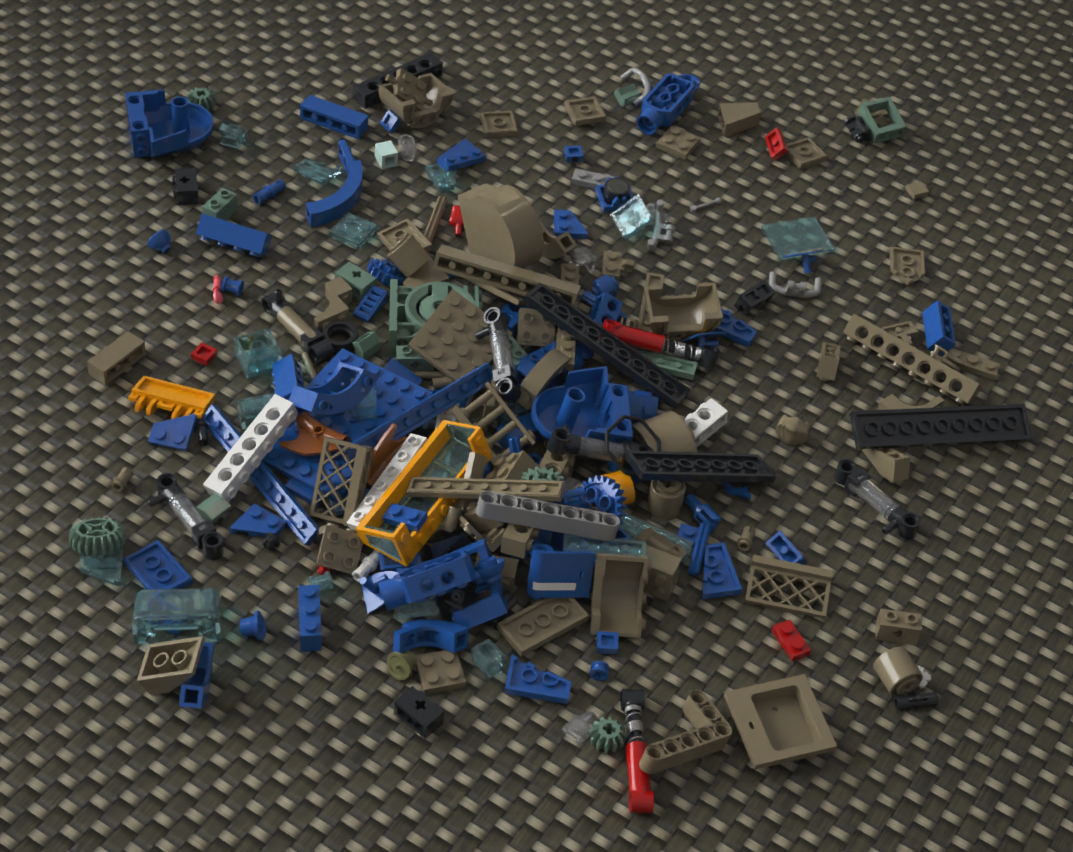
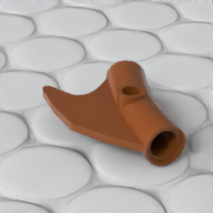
M303 412L295 421L299 430L297 439L293 441H280L279 446L304 456L321 455L324 437L350 442V437L326 426L310 413ZM329 443L328 450L330 453L339 451L335 443Z
M394 423L388 428L373 450L367 484L373 487L407 439L406 436H403L393 441L397 425Z

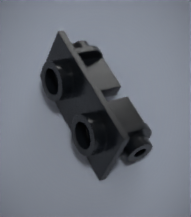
M852 111L853 116L845 119V126L851 132L856 142H862L864 139L870 142L868 137L870 132L867 126H863L861 117L856 116Z
M470 581L466 587L454 590L444 602L449 603L455 609L464 610L479 597V594L475 593L477 583Z

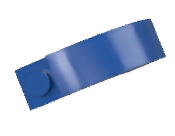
M424 619L405 622L402 625V629L394 631L393 651L403 653L416 647L433 646L455 653L468 647L469 628L444 620Z
M204 642L195 675L181 685L180 707L204 708L212 679L215 643Z

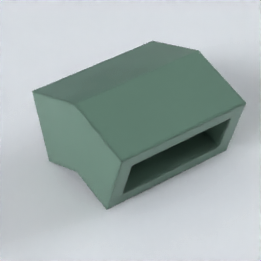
M634 83L614 92L617 101L623 107L633 104V101L641 96Z
M367 332L352 343L355 348V355L365 360L380 350V341L376 332Z
M213 494L199 504L196 509L200 518L209 519L214 523L229 512L231 505L224 498Z

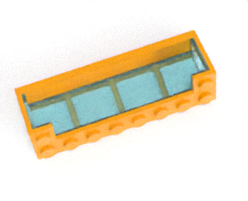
M443 420L355 528L362 543L394 561L408 566L445 519L449 506L454 507L459 501V498L408 497L406 491L411 478H464L470 452L487 457L486 466L493 455L482 428ZM394 503L427 512L428 519L419 532L409 530L403 522H400L398 526L384 523L382 516L390 505Z

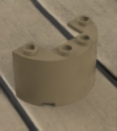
M432 73L418 76L420 80L427 83L425 96L433 100L431 107L423 104V110L418 112L415 111L417 103L413 99L402 102L393 95V85L391 83L379 85V96L382 103L412 128H424L440 119L439 115L444 110H448L454 99L455 93Z
M704 282L697 284L694 295H667L661 297L662 286L644 287L651 329L653 333L663 335L669 341L680 342L696 334L705 333L709 330L714 331L723 320L716 283Z
M668 411L644 420L659 437L661 452L698 453L694 442V433L691 428L688 429L682 415ZM641 422L631 424L633 435L631 442L637 441L639 445H648L657 452V441Z
M597 553L596 558L598 559L595 560L591 595V634L597 635V631L618 632V636L641 638V631H645L646 618H642L641 612L642 604H646V592H643L644 584H648V572H651L652 559L646 556Z

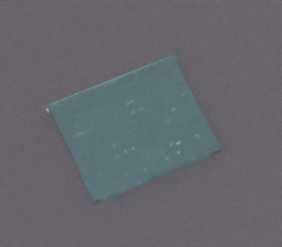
M815 217L761 226L776 252L778 260L802 257V255L784 257V255L823 248V250L810 253L809 255L836 250Z

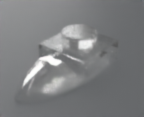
M588 711L579 716L575 714L562 728V733L577 744H580L590 734L593 723L598 719V711Z

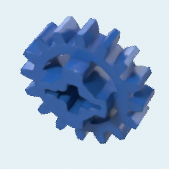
M372 258L367 266V271L371 272L370 274L384 285H390V279H398V286H401L405 279V275L389 260L384 259L380 261L378 258Z

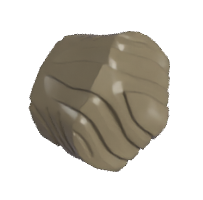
M785 414L781 417L775 431L782 442L790 446H796L807 441L809 422L804 423L798 417H788Z

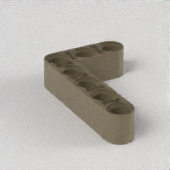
M697 689L690 691L683 706L684 714L696 729L648 745L639 762L641 770L648 774H654L725 748L732 734V728L704 692Z

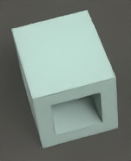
M392 141L376 143L375 158L381 169L398 166V152Z

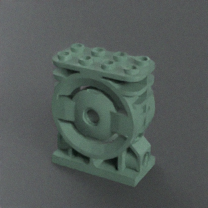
M390 279L389 357H396V346H407L452 289L481 310L482 302H479V300H482V289L475 285L474 293H468L467 285H464L462 288L448 282H429L414 288L412 286H398V279Z

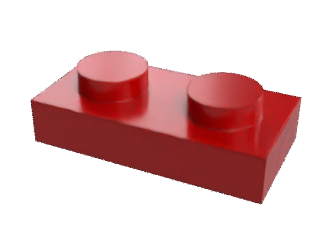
M778 127L765 136L773 160L776 161L788 152L783 134Z
M791 620L772 626V633L791 661L810 655V647Z

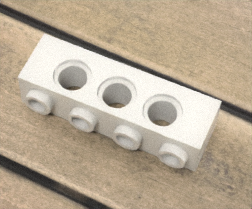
M712 398L706 403H702L695 412L688 414L685 418V424L694 433L696 448L727 423L728 410Z

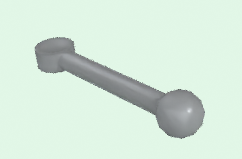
M717 197L714 201H710L698 206L692 205L690 206V211L696 212L697 209L715 203L720 204L722 202V199L720 197Z

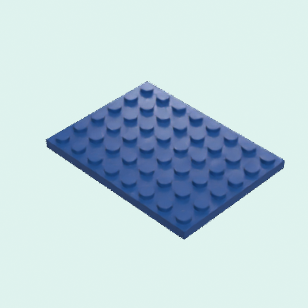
M342 348L306 387H317L324 384L333 374L339 362L379 375L374 387L359 404L345 412L323 415L298 408L297 417L303 412H308L326 426L348 435L352 443L431 396L433 392ZM294 421L287 427L283 436L276 441L272 450L262 460L268 467L314 491L321 455L304 456L279 446L280 441H293L297 439L299 430ZM339 451L332 452V453H330V454L333 456L334 454H336V453L339 452ZM342 454L334 458L339 468L347 463ZM331 462L325 464L324 470L327 475L336 471ZM349 466L341 470L346 480L352 477V471ZM338 473L330 478L335 488L343 483ZM327 481L321 484L320 489L324 495L331 491ZM345 485L337 490L342 500L348 495ZM334 493L326 497L336 503H339Z

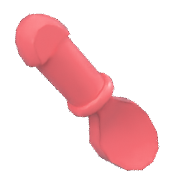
M216 275L213 278V297L215 303L220 304L224 300L223 295L220 293L222 279L219 275Z

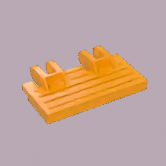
M143 376L132 388V393L128 396V400L136 402L134 411L138 413L147 406L146 415L150 416L157 408L173 411L171 419L195 414L197 418L201 419L215 401V394Z

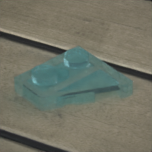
M304 159L295 165L294 171L322 185L340 174L342 166L337 165L336 168L326 167L324 162Z

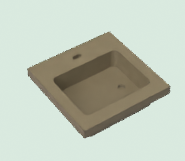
M805 674L725 692V700L754 769L836 751L837 744Z

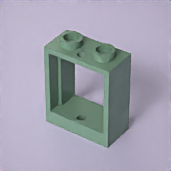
M891 97L879 98L878 100L867 101L861 104L858 115L861 117L863 125L867 126L873 144L903 136L906 125ZM886 109L893 124L878 128L871 112Z

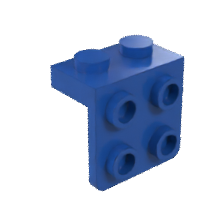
M628 390L630 416L641 417L642 419L657 416L658 397L652 396V392H646L645 390Z

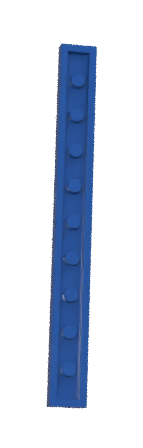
M484 363L352 443L375 448L393 423L397 425L393 441L400 439L485 387L486 382L491 383L493 370L490 363ZM350 447L345 451L350 461L356 457L357 449Z
M211 404L201 418L202 421L208 424L209 430L227 452L231 450L242 436L216 405ZM261 460L260 465L254 469L249 478L303 544L310 546L318 536L319 527L264 461Z

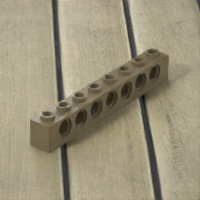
M854 313L843 333L848 335V340L854 343L857 341L863 344L862 348L870 352L872 349L878 352L877 356L884 360L891 359L894 361L892 365L899 369L905 367L909 370L908 374L915 378H918V376L924 378L923 382L931 387L934 385L940 387L939 391L947 396L950 394L956 396L955 400L963 405L966 403L972 404L983 386ZM867 329L868 336L863 339L861 334L863 330ZM883 338V345L878 347L877 340ZM894 347L899 348V353L896 356L892 355ZM913 355L915 361L913 364L909 365L907 360L910 356ZM926 364H929L930 371L929 373L925 374L923 372V367ZM945 373L946 380L943 383H940L939 376L940 374ZM957 382H961L962 389L956 392L954 386Z
M547 449L539 469H542L543 466L546 467V470L553 468L554 473L560 472V476L567 479L570 467L573 468L576 456L569 453L558 456L552 454ZM509 523L502 536L500 552L524 559L527 552L532 551L534 539L538 538L540 529Z

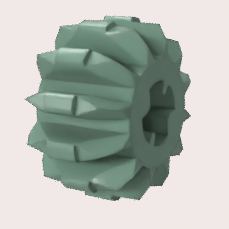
M195 87L194 90H190L187 97L188 102L201 105L208 111L213 110L216 103L215 95L209 88Z
M611 716L608 720L601 717L599 721L593 723L590 729L591 745H596L597 751L603 749L606 754L608 750H611L615 754L617 749H622L626 741L625 725H620L619 719L613 721Z

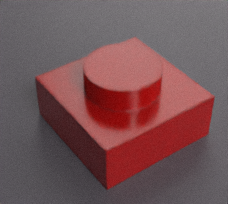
M201 342L191 353V359L207 366L218 355L217 349Z

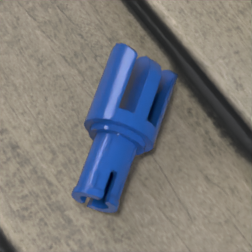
M689 494L686 497L687 499H684V503L694 512L693 517L699 524L706 523L710 525L709 534H712L715 530L714 528H717L719 522L722 521V518L708 504H702L694 494Z

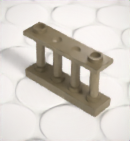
M486 382L485 387L488 391L466 408L462 407L460 409L456 405L451 409L452 414L459 423L478 426L482 429L506 412L512 421L489 439L486 438L490 450L496 442L516 427L523 434V437L519 439L521 448L528 442L532 447L536 446L534 441L537 439L530 429L526 431L499 396L501 392L495 384L490 385L489 382ZM494 397L500 406L478 423L471 424L467 419L470 417L469 414ZM463 427L469 436L475 431V429ZM510 448L497 455L491 450L493 457L490 462L493 467H495L494 464L500 457L504 458L510 455Z

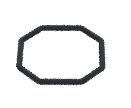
M623 415L606 430L605 451L623 474L638 477L635 472L626 471L609 451V433L623 419L640 421L657 441V452H661V441L641 417Z

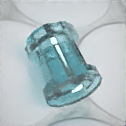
M329 571L316 577L308 576L309 585H319L320 590L326 588L329 590L333 589V581Z

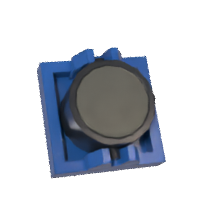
M608 177L604 185L595 186V192L603 213L636 210L637 203L629 183L624 179Z

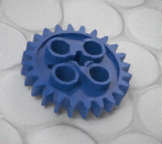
M595 475V478L589 477V482L583 481L584 487H577L584 488L588 502L595 505V507L589 505L590 510L606 511L607 513L614 514L620 519V524H624L621 517L626 516L623 509L627 508V505H623V502L627 498L621 496L624 490L619 489L620 484L615 483V479ZM582 537V538H586V539L589 540V541L602 542V540L593 539V538H587V537Z

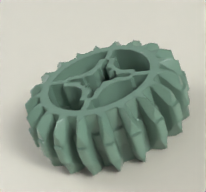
M108 517L83 519V522H77L76 525L72 526L69 534L71 549L75 553L87 555V557L112 555L113 552H118L119 549L123 548L126 540L124 525L120 521L108 519Z

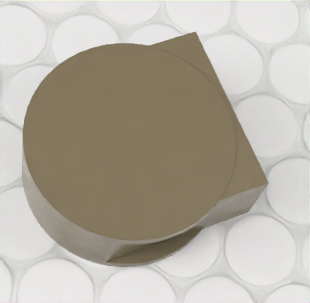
M485 183L458 195L470 253L520 268H525L540 260L544 249L542 228L532 205L519 190L510 185L495 187Z

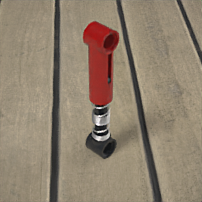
M605 319L603 323L605 329L629 346L656 353L667 351V354L670 352L674 353L675 356L693 358L694 361L698 362V365L708 369H714L720 353V350L716 347L703 345L701 348H694L692 345L687 346L685 343L672 342L665 339L663 335L625 326L611 319Z
M621 689L620 706L621 711H624L626 715V732L629 740L626 745L629 812L653 813L654 795L653 791H651L650 774L641 770L639 762L647 747V744L643 742V722L640 720L644 710V690Z

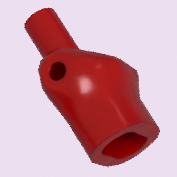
M460 205L452 206L449 220L450 226L455 227L456 237L462 236V227H464Z

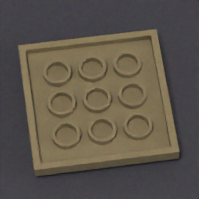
M454 289L449 292L407 346L453 381L463 377L484 363H490L498 353L495 343L492 342L489 335L481 339H476L475 337L476 332L488 328V324L484 321L485 312ZM508 330L507 341H508V339H509V338L511 337V335H512V332L509 331V330Z

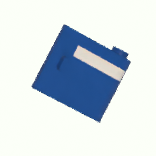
M546 544L533 545L527 594L533 599L589 597L595 552L554 551L551 546Z

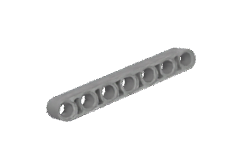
M492 491L480 493L476 508V514L484 519L604 541L615 539L620 524L618 516L611 513Z

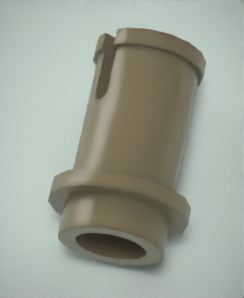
M448 376L432 378L434 390L442 389L454 382Z
M123 467L119 475L112 480L111 486L117 492L124 491L127 488L128 481L134 475L130 468L125 473L128 467Z
M449 506L445 522L442 523L443 530L454 533L455 529H457L456 525L461 509Z
M745 526L741 537L737 540L738 548L742 551H748L752 548V540L756 531L752 527L749 533L751 526Z

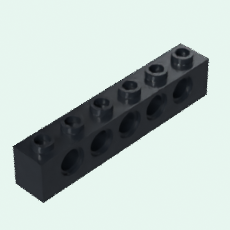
M432 53L424 55L354 85L353 99L364 109L382 102L379 96V85L390 83L385 80L388 74L396 78L397 70L402 68L417 78L432 73L437 78L442 76L443 62Z

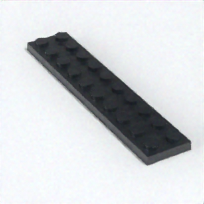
M539 283L525 295L523 301L530 308L537 310L544 318L551 320L561 330L568 332L575 340L586 345L590 351L596 352L606 362L617 367L621 373L631 377L635 383L648 389L649 392H652V395L662 399L666 405L675 409L690 392L691 389L542 283Z
M1025 404L852 411L849 414L856 450L1028 442L1033 439Z

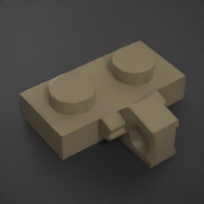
M604 251L602 276H613L616 281H619L620 273H633V260L621 259V252Z
M911 321L882 327L883 330L910 345L913 344L911 338L918 337L919 333Z

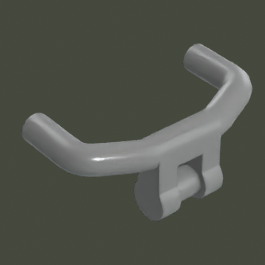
M631 68L622 74L621 78L625 81L633 74L640 77L645 88L644 94L633 101L638 106L655 86L652 79L648 78L643 71L638 68Z
M661 199L657 200L653 237L648 240V250L650 252L655 250L658 242L672 244V235L676 228L671 224H662L664 202Z
M772 271L769 274V285L779 294L809 298L816 297L821 293V278H815L814 290L805 291V282L794 283V281L788 280L787 288L776 285L777 273Z

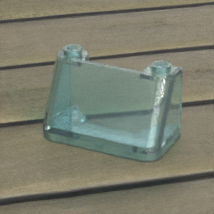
M215 588L144 589L136 594L132 617L134 644H145L146 637L150 634L151 637H155L156 630L198 629L199 636L206 633L210 637V642L221 641V593Z

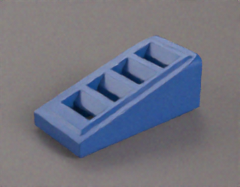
M373 285L353 312V316L369 323L387 303L388 292Z

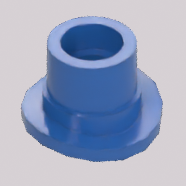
M255 611L254 616L240 620V631L243 637L256 636L257 640L265 638L267 631L266 622L260 611Z

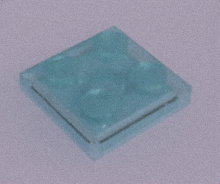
M639 194L611 214L626 240L654 221L653 216Z
M347 212L329 231V237L359 250L377 231V224Z

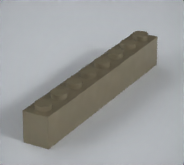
M441 245L436 252L433 269L524 296L539 283H542L574 307L581 288L580 285L446 245Z

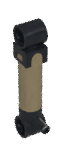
M276 289L274 293L261 299L265 312L269 315L273 314L301 343V349L304 352H308L315 363H319L334 355V349L329 340L323 339V334L317 328L312 329L286 303L281 289Z

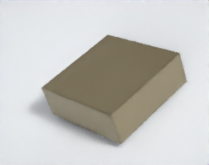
M921 181L907 184L905 188L913 199L925 197L929 194L928 189Z

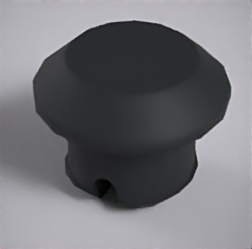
M268 532L266 533V538L262 540V545L267 550H271L274 547L280 546V539L276 534Z

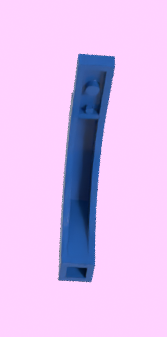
M345 139L338 140V154L348 178L345 184L331 196L306 203V216L310 227L320 226L340 218L354 207L361 195L363 185L361 160H355V157H352L351 147L347 146Z

